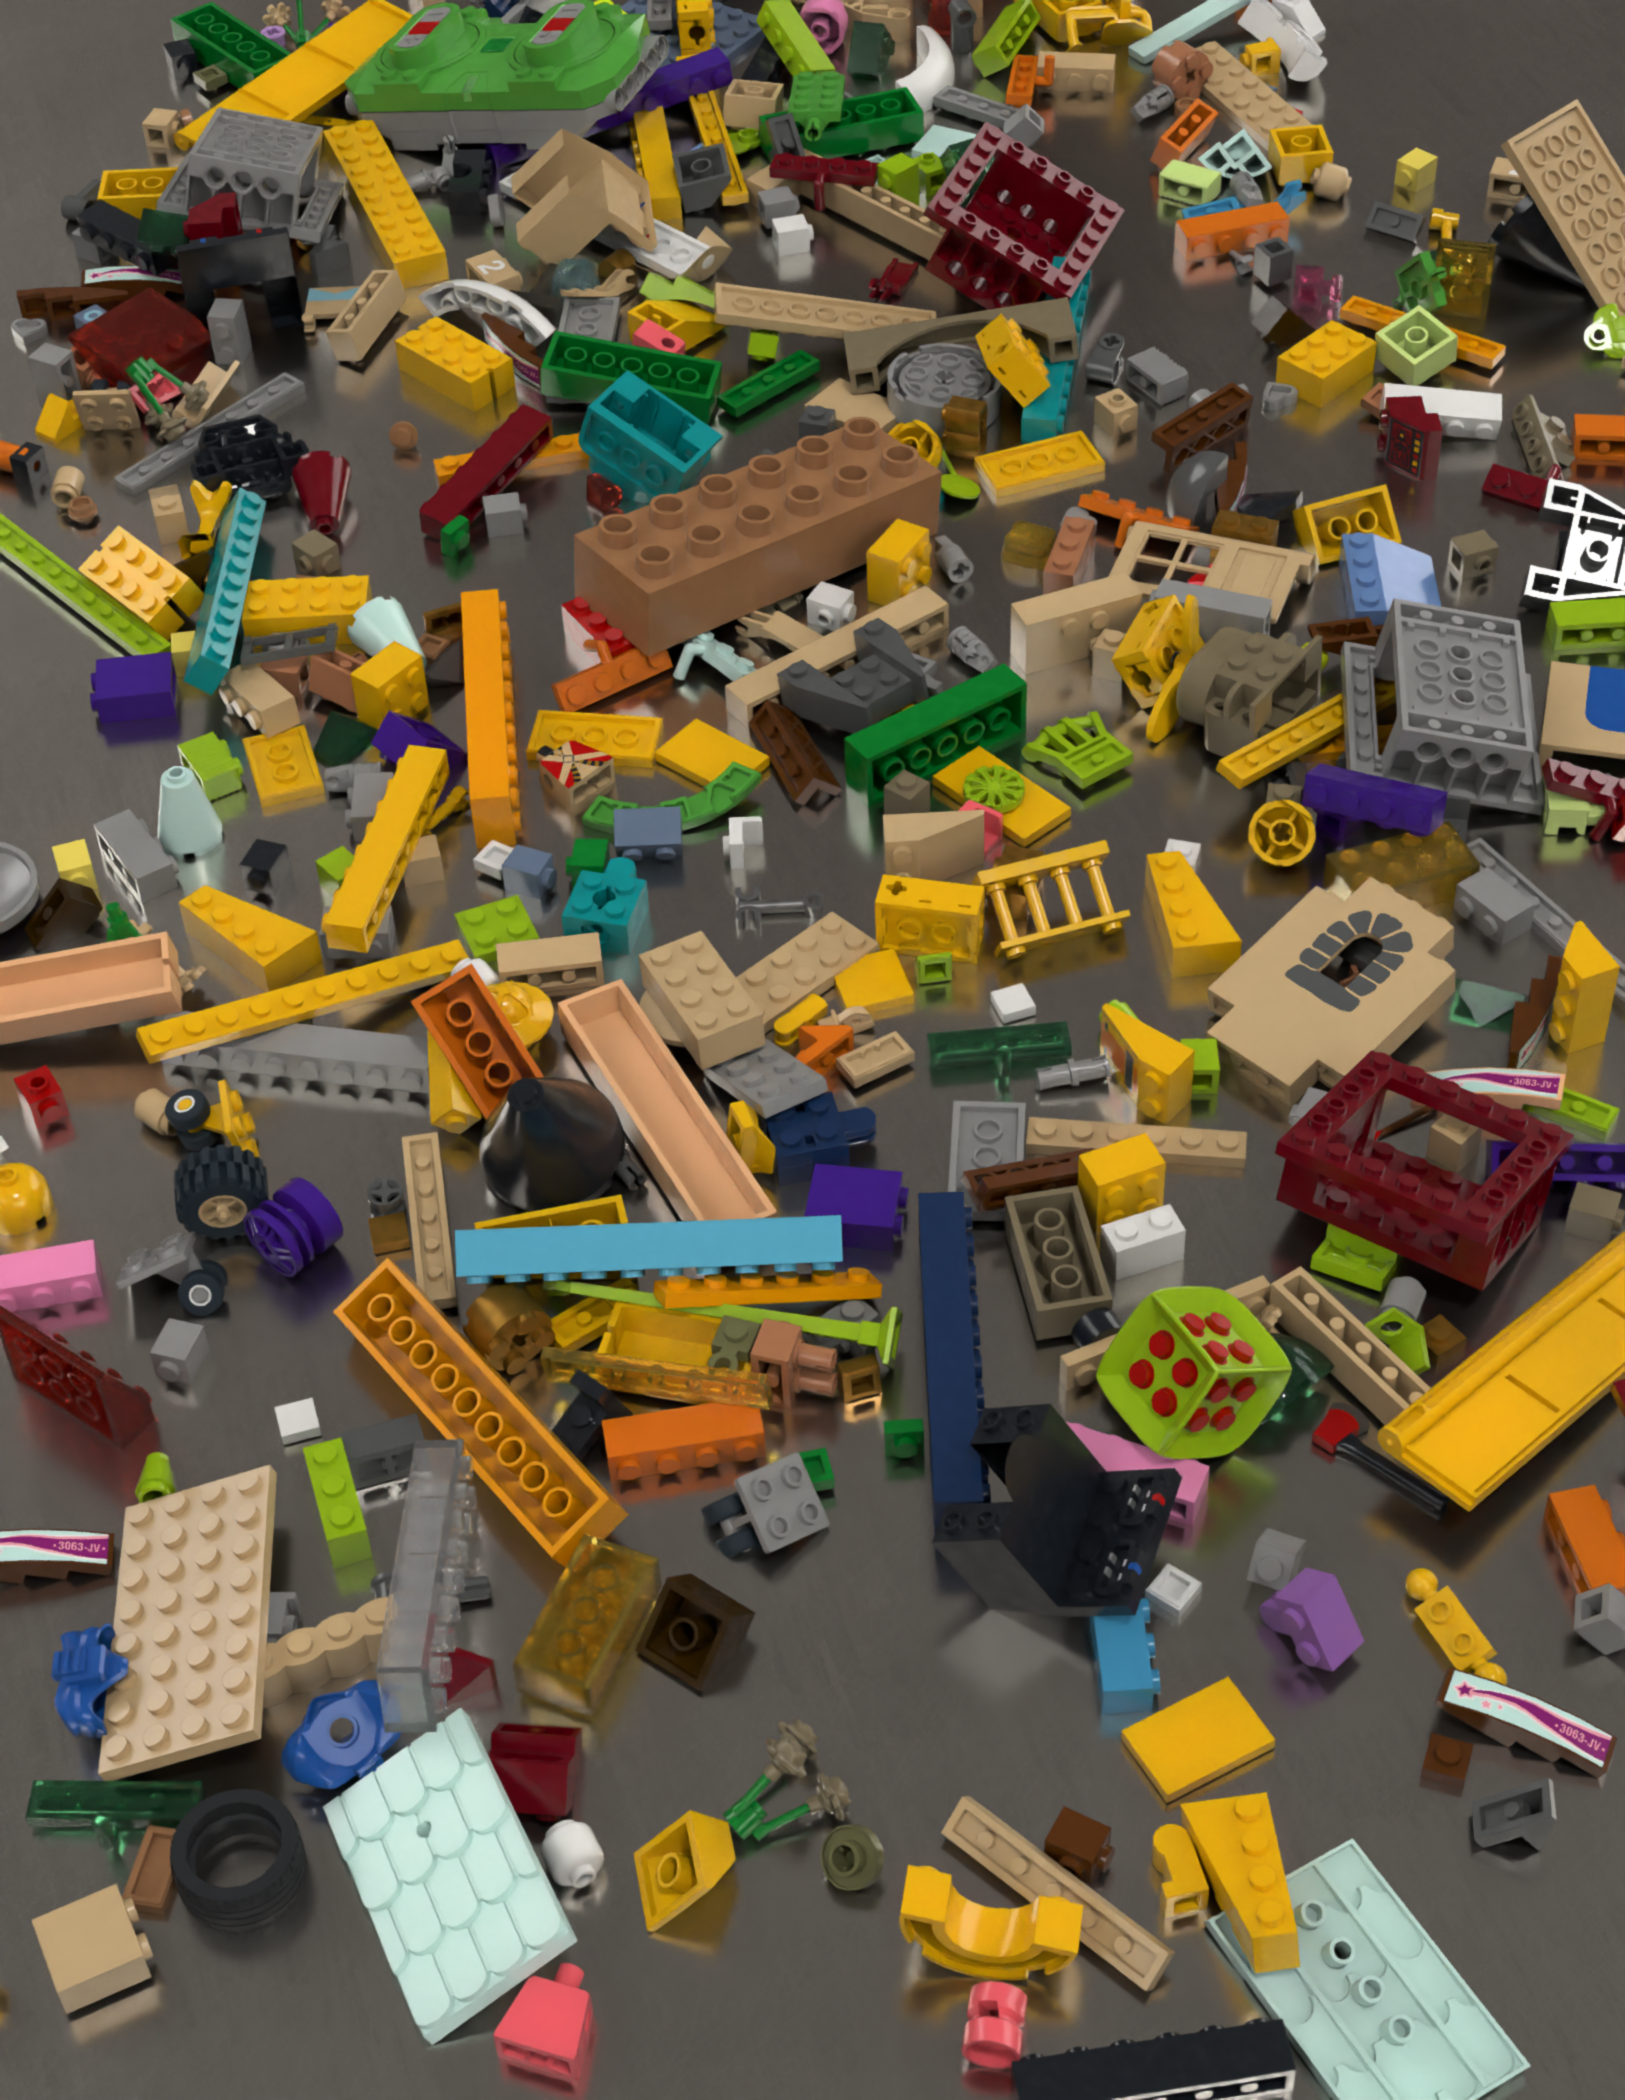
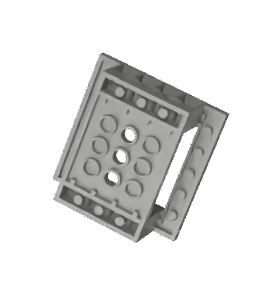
M218 107L190 153L186 155L158 199L156 212L162 213L166 218L170 219L188 218L189 209L219 193L236 192L242 227L245 231L271 226L273 229L287 227L290 238L299 239V242L312 245L315 242H320L343 194L344 184L318 179L323 127ZM311 196L301 219H297L299 199Z
M1394 598L1375 647L1343 642L1340 653L1346 769L1448 792L1447 798L1470 800L1472 804L1541 815L1545 803L1531 674L1525 673L1520 620ZM1374 678L1395 681L1397 718L1382 755H1378Z

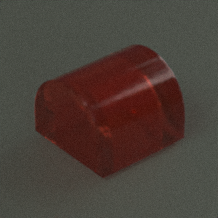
M600 473L588 475L586 501L604 514L617 508L622 500V489Z

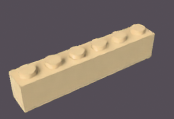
M1301 1266L1271 1283L1269 1305L1272 1304L1283 1311L1277 1322L1384 1425L1389 1423L1430 1389L1416 1373Z

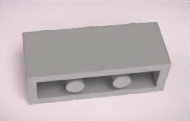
M127 809L94 824L100 849L142 903L178 888L175 874L179 872L175 859L171 854L166 856L160 840L157 836L151 837L149 829L142 818L137 819L132 811Z

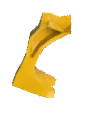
M192 481L190 492L200 518V525L196 534H184L178 540L177 544L180 547L181 558L186 559L207 548L214 547L217 530L221 525L223 513L229 505L232 494V485L228 481H223L214 492L207 490L199 481Z

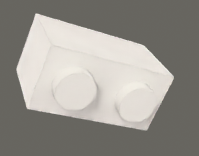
M1167 1204L1101 1225L1100 1256L1114 1280L1118 1281L1183 1260L1186 1229L1172 1206Z

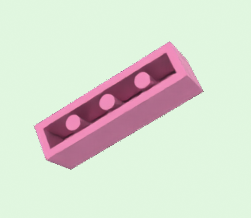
M94 1239L0 1255V1315L103 1297L101 1262Z
M1066 1422L1107 1472L1175 1468L1181 1475L1182 1480L1168 1519L1193 1527L1208 1490L1210 1466L1201 1464L1194 1459H1168L1156 1454L1147 1446L1124 1440L1120 1436L1098 1432L1086 1428L1079 1423Z

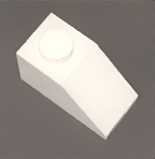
M1272 0V4L1282 11V19L1285 21L1290 20L1299 25L1313 40L1325 34L1326 29L1309 0Z

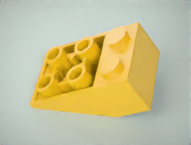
M646 300L627 312L630 341H633V333L649 319L684 340L686 344L685 351L726 327L723 324L715 323L714 314L690 301Z

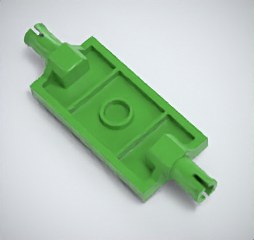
M805 71L794 75L788 114L792 113L794 121L799 122L804 127V134L807 140L812 141V138L815 137L814 141H818L821 138L822 131L829 122L841 121L845 92V74H839L835 71H822V75H820V71L815 72V74Z

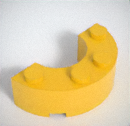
M908 1865L899 1926L908 1943H913V1940H915L923 1947L922 1956L942 1967L984 1979L1005 1981L1028 1980L1029 1971L1045 1968L1044 1973L1050 1975L1062 1970L1075 1959L1079 1949L1083 1905L1072 1903L1060 1896L1046 1897L1039 1895L1033 1903L1020 1908L986 1907L960 1895L952 1885L951 1874L939 1872L931 1866L917 1867Z

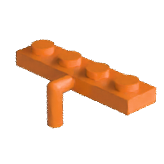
M1016 54L1006 92V105L1021 108L1027 103L1031 106L1035 86H1052L1054 82L1055 56H1045L1044 76H1037L1039 56Z
M1093 490L1091 494H1081L1078 503L1079 507L1121 520L1114 544L1115 547L1121 549L1126 542L1129 526L1135 524L1136 521L1199 532L1200 528L1191 525V519L1178 515H1174L1173 519L1163 516V510L1153 507H1146V510L1136 507L1137 502L1124 498H1120L1119 502L1109 499V493L1099 490Z
M587 639L583 644L584 649L588 652H597L601 663L551 685L560 711L574 712L672 668L673 665L667 649L648 657L635 647L612 657L608 644L605 641Z

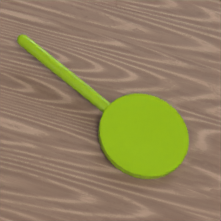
M943 449L942 459L950 474L942 475L941 490L961 499L977 498L980 495V487L972 480L956 474Z

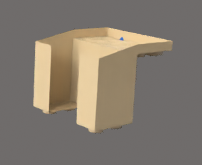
M561 128L511 177L512 192L515 198L532 208L516 223L517 241L524 250H530L538 256L540 261L546 266L550 265L557 271L561 270L608 224H611L617 232L622 231L633 244L640 248L643 247L648 252L657 247L648 181L609 151Z

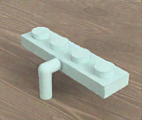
M707 631L681 642L684 648L673 677L685 680L694 656L701 657L732 681L757 669L754 668L752 661L739 657L733 653L734 648L725 643L718 642L714 639V634Z

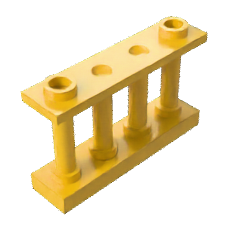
M1106 840L977 872L972 885L984 886L987 896H991L1005 939L995 949V958L1006 956L1008 960L1016 959L1026 955V950L1103 931L1104 935H1109L1123 929V925L1131 916L1128 909L1114 912L1100 870L1102 863L1110 853ZM1082 868L1084 872H1087L1101 917L1082 920L1068 877L1071 873L1070 871ZM1048 876L1056 882L1069 925L1050 929L1036 886L1038 879ZM1017 884L1019 888L1024 890L1037 933L1019 938L1004 894L1006 887Z

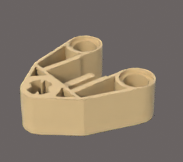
M840 0L844 4L848 15L849 30L862 36L896 42L910 39L911 14L914 11L913 0Z

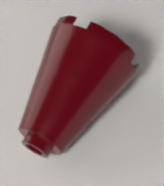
M325 450L312 451L298 458L297 465H293L292 477L310 528L317 530L323 535H328L339 528L352 473L350 463L343 456L339 455V458L330 456V451Z

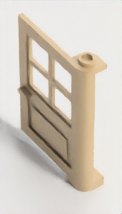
M1136 521L1134 526H1129L1126 542L1108 577L1124 572L1130 577L1137 562L1168 567L1164 579L1171 580L1176 569L1206 574L1207 577L1203 586L1273 599L1271 623L1276 624L1295 579L1297 583L1307 585L1311 583L1315 573L1316 555ZM1149 537L1180 543L1172 560L1141 555ZM1187 545L1219 550L1211 568L1180 562ZM1133 581L1142 593V598L1150 599L1152 590H1157L1159 587L1158 585Z

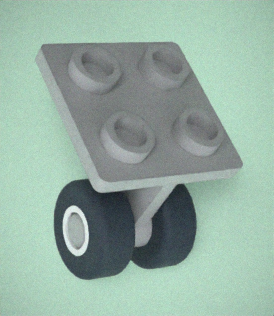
M176 1233L164 1239L160 1243L161 1247L149 1252L147 1248H143L128 1256V1262L121 1268L122 1272L116 1281V1285L121 1290L149 1276L158 1274L180 1284L178 1299L181 1306L187 1312L196 1316H206L215 1312L223 1301L225 1294L224 1286L227 1285V1272L222 1265L215 1261L198 1260L192 1249L196 1241L193 1233L183 1237L181 1233Z
M797 1452L736 1478L734 1484L738 1492L706 1505L701 1510L707 1525L711 1526L718 1522L720 1523L725 1537L718 1540L716 1545L726 1557L734 1556L758 1544H761L763 1551L768 1554L826 1528L830 1524L801 1456ZM746 1510L747 1514L742 1515L741 1512ZM751 1521L752 1525L747 1527L746 1523Z

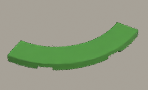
M733 761L721 775L704 786V790L688 798L683 796L659 802V805L639 806L638 803L622 802L598 795L582 816V823L595 830L614 834V809L680 806L682 831L712 821L739 804L762 780L761 773Z

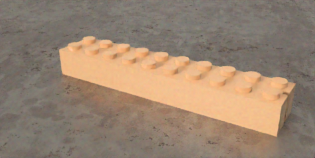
M168 932L0 962V1045L182 1012L181 986L178 981L180 979L178 951Z
M622 979L558 1002L560 1026L563 1036L597 1089L614 1106L624 1131L682 1221L778 1218L777 1210Z

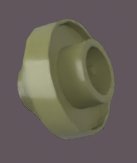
M859 1824L839 1826L829 1832L822 1844L820 1853L822 1869L827 1879L837 1888L845 1891L865 1889L875 1883L882 1872L884 1864L883 1847L877 1835L868 1827Z

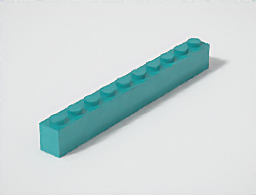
M1054 256L1052 265L1059 269L1066 257ZM1091 270L1087 271L1069 300L1077 333L1078 349L1083 318L1085 316V306L1088 300V287H1090ZM1046 293L1045 301L1055 299ZM1042 356L1045 361L1043 364L1050 372L1047 378L1051 386L1023 408L1021 442L1032 443L1056 437L1058 433H1063L1064 416L1067 414V399L1070 397V387L1073 381L1076 359L1050 363V359Z
M241 487L223 513L183 680L210 695L214 693L230 668L266 501L261 499L259 495L251 491L248 492Z

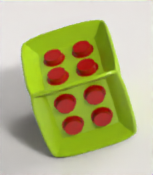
M1178 1286L1156 1290L1141 1301L1103 1355L1097 1369L1096 1378L1106 1398L1131 1430L1149 1449L1168 1459L1187 1460L1220 1457L1240 1447L1257 1429L1283 1392L1289 1381L1292 1367L1275 1339L1236 1297L1215 1287Z

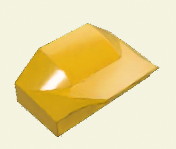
M743 1100L730 1103L726 1136L752 1174H772L776 1147L758 1126L756 1111Z

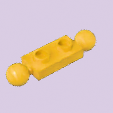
M1426 1568L1412 1570L1405 1580L1406 1591L1413 1599L1424 1601L1414 1610L1455 1668L1468 1673L1474 1671L1475 1675L1507 1685V1675L1504 1669L1496 1663L1487 1662L1497 1655V1652L1447 1585L1437 1592L1438 1580L1432 1571Z

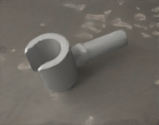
M1235 250L1229 252V255L1236 260L1235 269L1240 275L1253 270V267L1249 265V262L1253 260L1251 254L1242 256Z

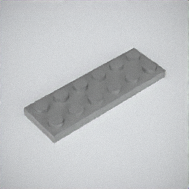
M565 296L558 331L614 342L621 308L620 297ZM545 395L546 403H584Z

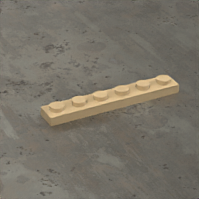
M1029 1117L1026 1153L1056 1155L1089 1148L1096 1150L1147 1133L1166 1163L1245 1169L1247 1132Z
M438 1132L402 1137L417 1285L439 1309L458 1307Z
M1262 1275L1224 1291L1236 1297L1254 1316H1257L1258 1314L1261 1315L1262 1309L1269 1305L1271 1285ZM1117 1333L1060 1356V1381L1067 1391L1078 1386L1088 1385L1097 1379L1096 1373L1100 1361Z
M962 1796L941 1834L1029 1902L1033 1903L1039 1895L1046 1897L1060 1896L1072 1903L1083 1905L1080 1941L1144 1991H1152L1175 1952L972 1797Z

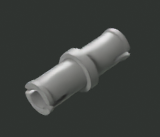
M1106 1054L1099 1057L1075 1061L1074 1058L1066 1059L1064 1064L1035 1068L1038 1088L1042 1091L1067 1084L1075 1087L1079 1086V1082L1110 1077V1068Z

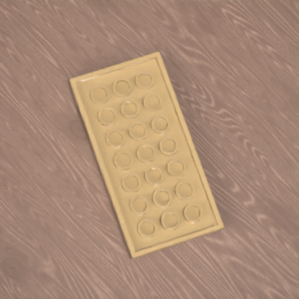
M1576 99L1500 146L1598 308L1600 309L1607 304L1615 303L1619 316H1625V177L1579 100Z
M271 1465L126 1507L113 1625L116 1635L112 1639L111 1652L126 1657L129 1664L127 1675L107 1688L103 1722L107 1729V1735H102L98 1774L106 1783L261 1739L277 1473Z

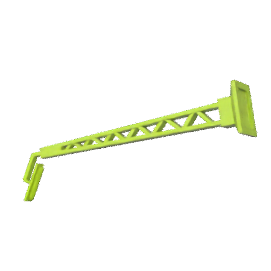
M569 1280L543 1282L542 1290L547 1291V1296H569V1293L665 1309L654 1297V1293ZM731 1304L708 1307L666 1308L723 1318L726 1315L760 1323L761 1325L764 1318L775 1321H787L791 1324L802 1326V1333L858 1342L860 1346L878 1349L882 1363L892 1370L895 1368L903 1312L898 1307H891L881 1323L861 1320V1323Z

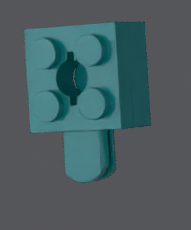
M625 857L610 859L603 873L581 871L561 915L564 936L599 932L601 951L624 955L631 954L649 911L647 881L637 879L636 866L631 859Z

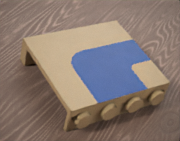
M1551 661L1539 746L1541 769L1548 758L1552 759L1553 750L1625 759V670Z

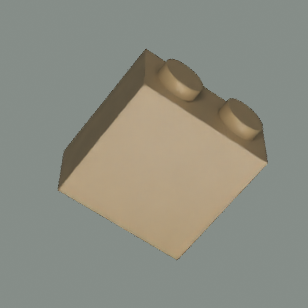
M117 1884L32 1919L54 1986L66 2014L151 1978L146 1960L154 1957L145 1932L138 1935L135 1934L132 1925L140 1922L131 1896L122 1900Z

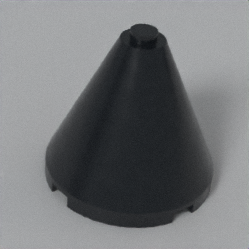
M1528 193L1511 209L1514 214L1507 223L1500 222L1487 242L1488 249L1496 257L1587 290Z
M523 1078L512 1084L490 1113L482 1130L479 1156L487 1181L494 1192L505 1203L513 1208L519 1207L528 1211H537L595 1200L600 1197L614 1181L612 1176L619 1161H623L625 1135L621 1120L614 1106L595 1087L572 1078Z

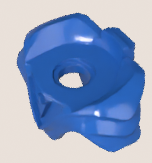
M106 1623L100 1628L90 1627L84 1631L64 1633L60 1637L63 1650L54 1652L51 1677L55 1682L60 1681L54 1697V1707L66 1729L75 1738L85 1736L95 1740L102 1739V1735H107V1729L103 1722L107 1688L124 1678L128 1673V1659L111 1652L112 1639L116 1633L110 1623Z
M364 1680L346 1690L327 1693L314 1698L310 1702L301 1724L286 1742L282 1751L281 1763L296 1782L322 1789H335L348 1782L354 1776L362 1779L370 1772H375L376 1768L384 1763L381 1755L399 1739L402 1732V1712L399 1699L383 1683L376 1680ZM339 1718L348 1719L352 1724V1733L345 1736L339 1742H335L330 1736L331 1724Z

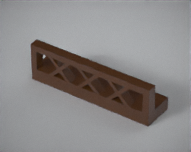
M1231 382L1152 431L1151 441L1166 451L1163 469L1168 473L1173 472L1185 459L1193 457L1198 452L1206 451L1247 425L1253 396Z
M766 700L751 719L749 725L766 754L770 757V761L793 800L805 805L817 789L837 796L842 788L798 715L789 708Z
M1093 1148L964 1171L961 1180L978 1212L1004 1208V1197L1077 1186L1078 1157L1081 1154L1093 1151Z

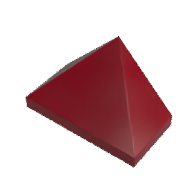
M419 1634L416 1638L420 1663L438 1709L491 1691L496 1687L498 1681L493 1659Z

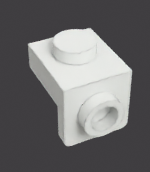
M760 816L729 818V836H723L724 856H730L731 869H744V846L763 845L764 843L763 823Z

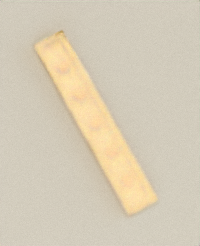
M544 1347L540 1356L547 1382L572 1385L569 1381L576 1371L580 1369L609 1390L770 1410L773 1401L769 1377L767 1374L553 1347Z

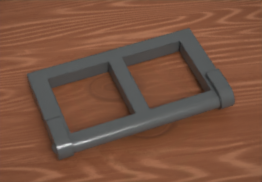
M337 623L254 638L252 636L244 637L240 656L241 665L245 666L335 651L339 630ZM326 635L325 642L294 647L295 640ZM284 642L283 649L253 654L255 646Z

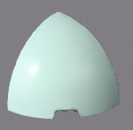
M1244 128L1223 145L1219 141L1198 158L1208 169L1221 172V176L1230 179L1241 171L1248 172L1252 177H1256L1273 168Z

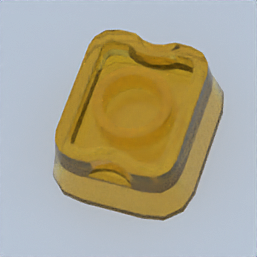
M1017 521L1012 525V530L1005 535L1000 557L1007 563L1042 571L1057 539L1056 531L1052 528L1033 523Z

